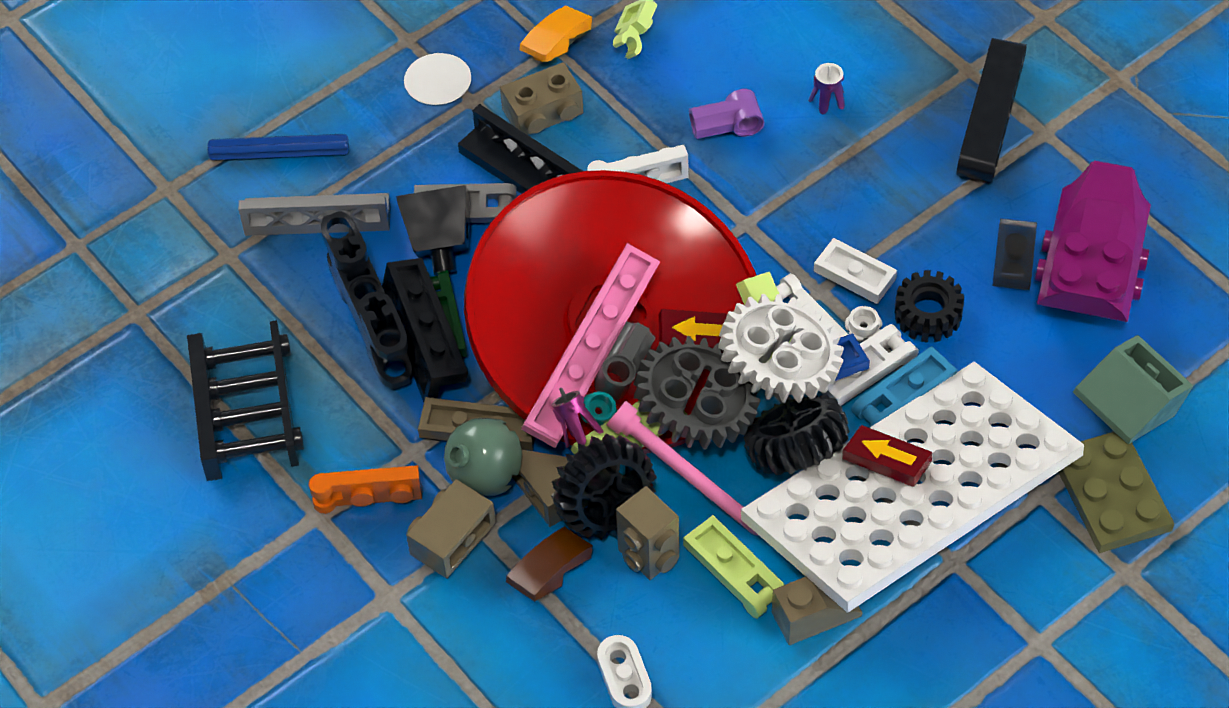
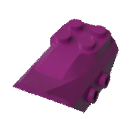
M1093 161L1074 182L1062 188L1053 231L1046 230L1044 235L1042 252L1048 253L1047 260L1039 259L1035 281L1042 282L1037 301L1038 305L1128 322L1132 300L1139 301L1144 279L1137 278L1138 270H1146L1149 249L1142 247L1151 204L1142 194L1136 179L1135 170L1132 167Z

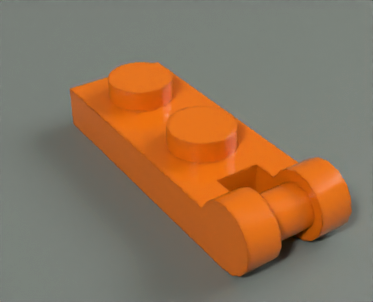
M418 465L319 473L309 480L314 508L317 512L323 514L330 513L336 506L355 505L363 507L372 503H407L411 500L422 499V484Z

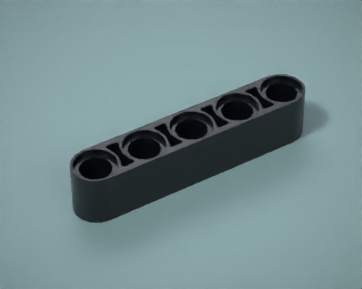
M996 38L991 39L961 148L956 175L993 182L1025 60L1027 44Z

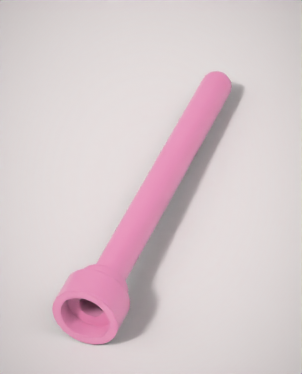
M627 401L622 404L606 424L618 435L623 433L626 437L629 434L751 534L758 535L741 520V509L743 506L640 423L642 418L636 414L638 410Z

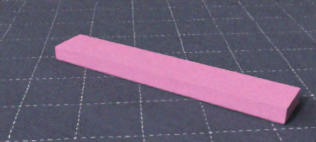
M626 244L521 430L556 448L563 436L562 425L557 420L553 412L554 408L552 407V403L562 396L559 389L563 388L565 394L572 391H580L581 396L585 397L660 261L630 244Z

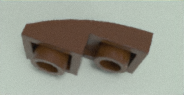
M564 526L545 538L527 553L508 573L506 582L535 602L561 587L565 572L590 559L593 545Z

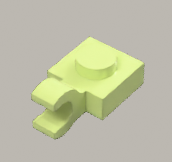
M638 0L625 6L615 28V32L618 35L613 40V46L617 48L626 43L628 51L625 57L627 59L637 56L641 52L642 43L639 35L645 33L653 23L652 16L657 7L653 0Z

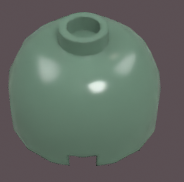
M475 418L459 425L450 434L444 451L446 472L452 482L457 479L485 496H496L506 492L511 487L507 484L510 482L512 475H518L521 468L522 450L516 432L509 431L507 426L504 425L506 422L502 419Z

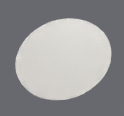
M445 53L429 54L417 59L409 66L404 76V85L409 95L415 100L429 105H442L453 102L465 94L471 84V71L468 65L460 58Z

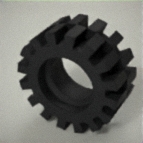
M924 270L923 277H920L918 272L912 274L911 280L906 277L902 281V286H899L897 289L895 303V320L897 324L900 323V330L905 333L910 329L909 337L914 340L918 334L922 335L921 342H928L929 336H933L934 342L941 341L942 333L946 338L952 336L953 330L957 331L962 321L964 294H961V286L959 284L954 286V278L951 276L943 280V272L937 271L936 277L931 276V270ZM922 300H933L940 303L944 308L939 312L928 313L919 310L915 303Z

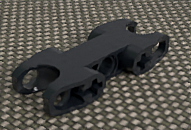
M342 211L324 216L321 222V232L328 250L327 261L329 270L343 301L348 305L366 344L367 354L380 381L392 390L411 384L413 369L407 353V334L392 299L385 294L370 262L366 244L351 216ZM335 224H344L349 228L348 234L338 239L331 237L328 230ZM400 361L406 369L402 375L391 377L384 372L385 366L390 362Z

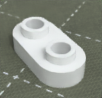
M613 635L604 639L597 651L598 666L613 705L616 708H647L652 698V687L636 644L633 640L623 635ZM617 657L625 660L621 664H614L612 662ZM628 692L638 694L634 699H628L624 695Z

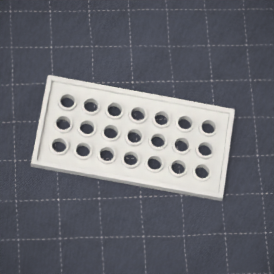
M972 362L929 392L917 397L870 427L905 442L910 439H921L924 441L922 444L917 442L910 443L932 452V462L919 479L923 483L912 487L843 460V449L848 443L846 442L840 451L833 452L831 459H824L820 462V465H812L806 471L803 469L741 509V520L848 613L1083 456L1084 444L976 362ZM969 402H975L980 404L981 406H965L964 404ZM941 420H946V421L952 422L953 424H952V425H949V424H939V425H938V424H936V422L941 421ZM995 423H1003L1009 427H992L991 425ZM973 441L979 443L980 446H965L963 443ZM1023 444H1030V445L1035 446L1036 449H1032V448H1023V449H1021V448H1019L1018 446L1023 445ZM938 460H946V461H949V462L952 463V464H951V465H946V464H938V465H936V464H934V462H935V461H938ZM993 463H1003V464L1007 465L1008 467H1007V468H1003V467H994V468H993V467H991L990 465L993 464ZM852 476H862L866 480L863 482L859 480L850 481L849 478ZM964 482H974L977 483L979 486L963 487L961 484ZM823 495H832L837 499L832 501L828 499L820 500L818 498ZM888 498L893 502L890 504L885 502L877 503L875 500ZM935 501H945L950 505L948 507L941 505L933 506L932 503ZM794 514H801L807 518L804 520H790L788 517ZM850 517H858L862 519L863 522L847 523L845 520ZM907 520H914L921 525L904 526L902 523ZM819 537H829L834 541L827 543L814 540ZM876 540H886L891 544L889 546H875L872 544V542ZM845 560H856L861 564L859 566H844L841 563Z

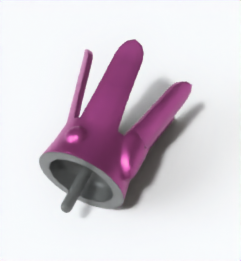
M560 388L559 391L562 396L552 403V407L554 408L553 412L557 420L562 425L566 448L569 447L566 425L577 443L585 445L586 437L578 413L583 416L597 433H603V429L583 403L584 397L581 396L580 391H572L565 394L563 388Z

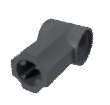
M638 322L625 323L595 378L594 386L596 392H606L615 401L622 399L626 395L635 379L641 360L645 359L656 338L652 335L649 328ZM608 373L617 374L623 382L613 381L608 376Z

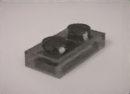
M1000 218L992 286L1030 290L1037 229L1036 222Z

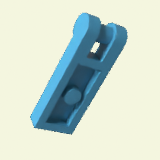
M931 346L859 397L854 402L851 410L859 419L865 418L870 423V428L912 400L955 375L958 370ZM881 402L887 407L882 412L876 408Z

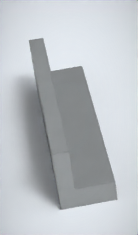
M389 193L265 197L239 200L238 210L245 236L322 233L321 222L323 217L338 211L351 216L360 232L389 231L390 227ZM335 224L331 226L328 233L349 232V228L344 224Z

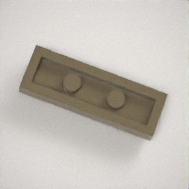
M425 397L418 426L420 438L447 441L450 434L466 421L475 418L502 419L506 422L504 425L507 426L509 431L516 432L521 449L533 451L535 437L521 430L525 420L510 407Z

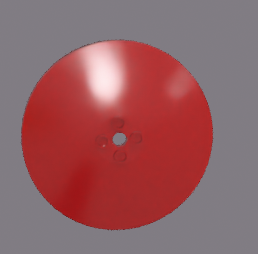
M610 170L582 171L549 179L525 191L505 206L492 220L478 243L467 273L464 291V315L471 348L479 367L501 399L526 421L627 243L660 261L627 320L630 323L638 322L650 329L652 335L656 337L650 348L651 350L656 351L659 344L658 314L661 309L728 314L729 311H734L737 303L744 305L736 284L756 276L755 270L737 238L711 210L680 189L662 181L639 174ZM707 369L703 370L684 410L687 415L691 414L710 374V371ZM608 373V376L613 381L623 382L617 374ZM594 381L586 395L596 392ZM634 381L626 395L622 399L615 401L617 410L625 401L631 405L639 401V399L634 398L637 388L633 385ZM596 408V409H595V412H596L597 414H601V413H602L601 409H599V408ZM578 413L582 429L586 436L592 431H594V429L589 425V423H585L581 419L580 413ZM567 428L569 445L573 446L577 441L575 437L571 436ZM669 430L659 436L671 448L686 443V438L680 437L675 443L672 442L673 433ZM563 435V436L561 437L560 441L565 443L564 435ZM645 446L642 448V449H643V453H645V454L652 453V452H651L649 449H647Z

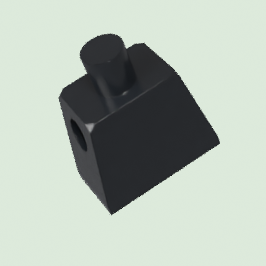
M466 185L396 196L409 240L418 258L431 256L434 275H437L439 271L448 270L449 274L454 273L456 270L453 253L469 250L470 192Z

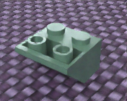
M1136 335L1115 347L1075 387L1073 393L1127 444H1130L1173 418L1194 386L1139 335Z

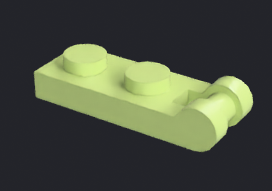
M714 515L683 537V546L743 603L744 608L752 617L758 619L767 612V606L772 602L773 589L783 586L784 583ZM757 581L763 586V589L758 593L751 588Z

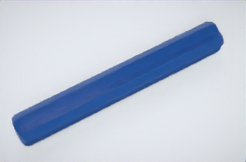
M346 134L225 138L208 141V155L211 160L346 155L349 152V139Z

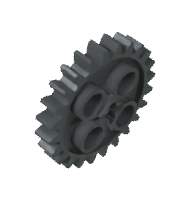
M687 336L684 345L676 337L672 338L669 347L660 342L656 351L650 349L645 360H641L633 384L637 387L634 398L641 400L638 407L639 412H650L646 420L647 424L659 422L661 425L658 434L661 435L669 430L673 433L672 442L675 443L680 437L686 438L688 448H691L694 440H699L703 449L708 448L711 440L719 448H722L725 439L732 443L736 442L738 435H745L749 425H752L760 403V399L756 397L758 391L756 393L751 392L753 384L750 381L739 384L740 372H728L731 362L721 360L723 353L718 348L719 343L712 349L708 347L706 338L701 340L700 345H695L691 336ZM703 370H709L710 374L691 414L685 415L684 410Z

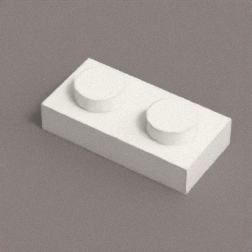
M835 238L832 239L814 262V272L876 304L879 303L897 279L896 269Z

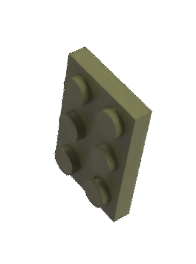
M1115 432L1081 441L1084 444L1083 456L1058 472L1099 553L1173 530L1174 521L1133 443L1127 444Z

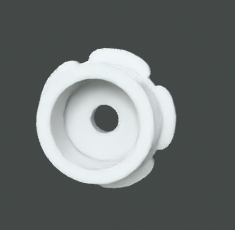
M860 306L853 309L845 321L846 330L849 331V334L853 333L857 341L868 339L880 331L879 328L882 327V320L877 311L868 306Z

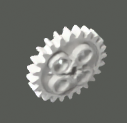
M762 294L758 303L752 297H748L745 306L737 303L734 311H729L719 333L721 339L718 345L719 349L724 350L721 360L731 362L728 372H740L739 384L750 381L753 384L751 388L752 393H756L762 388L765 390L766 399L769 400L773 393H777L783 403L786 402L788 395H792L800 403L804 394L813 399L816 397L818 390L825 393L829 384L835 382L843 363V359L840 357L844 347L837 345L841 337L840 334L830 333L834 324L832 322H820L823 315L822 312H817L813 315L809 313V303L801 308L797 307L795 297H792L789 303H783L780 294L776 295L774 302H770L768 297Z

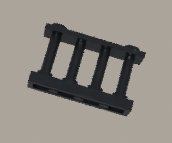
M277 320L269 321L272 337L270 341L213 350V346H205L202 333L187 335L200 458L207 481L222 479L221 463H227V458L286 448L291 467L299 466L297 450H303L304 445L301 428H294L284 359V357L291 356L290 344L287 334L280 335ZM274 355L276 371L217 380L216 377L211 378L210 369H216L217 364ZM278 386L280 402L222 412L220 408L214 409L213 400H219L220 395ZM278 417L283 419L284 433L230 443H224V440H218L217 432L224 431L223 427Z

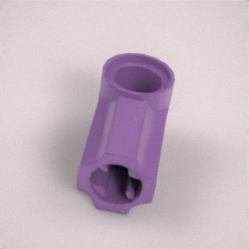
M749 89L736 90L729 94L725 101L689 108L692 132L697 139L732 131L738 136H751L758 133L765 123L755 93Z

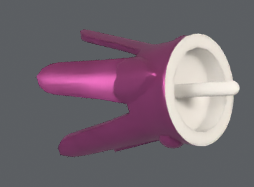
M824 63L815 71L814 88L808 101H813L818 89H820L819 111L821 114L827 113L832 92L835 94L838 107L840 109L845 107L844 90L841 83L844 80V76L840 66L834 63Z

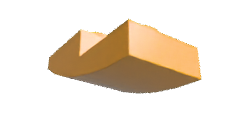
M564 6L537 24L520 43L519 50L533 56L537 61H552L553 58L568 52L569 39H573L577 35L591 30L592 16L569 6Z

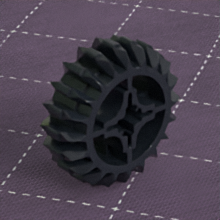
M816 395L813 399L803 396L800 403L795 399H787L785 403L774 404L773 408L763 410L760 417H755L752 425H749L743 437L745 441L744 446L757 470H762L764 474H771L773 472L775 475H781L784 472L793 474L797 470L804 469L806 471L812 465H820L822 460L831 459L833 452L840 451L843 448V444L849 439L848 433L850 431L847 425L849 422L837 400L830 398L828 395H821L819 397Z
M606 433L602 440L591 436L588 446L578 443V452L575 455L565 454L568 461L566 466L556 467L561 477L551 481L555 489L551 497L556 505L557 515L565 521L564 523L572 531L579 532L587 538L593 535L602 540L606 533L617 536L616 509L645 486L655 493L656 490L652 482L657 477L654 474V470L651 469L653 464L650 458L643 453V449L638 444L629 441L621 435L615 438ZM620 465H625V475L619 472ZM586 498L589 501L588 508L582 507V499Z

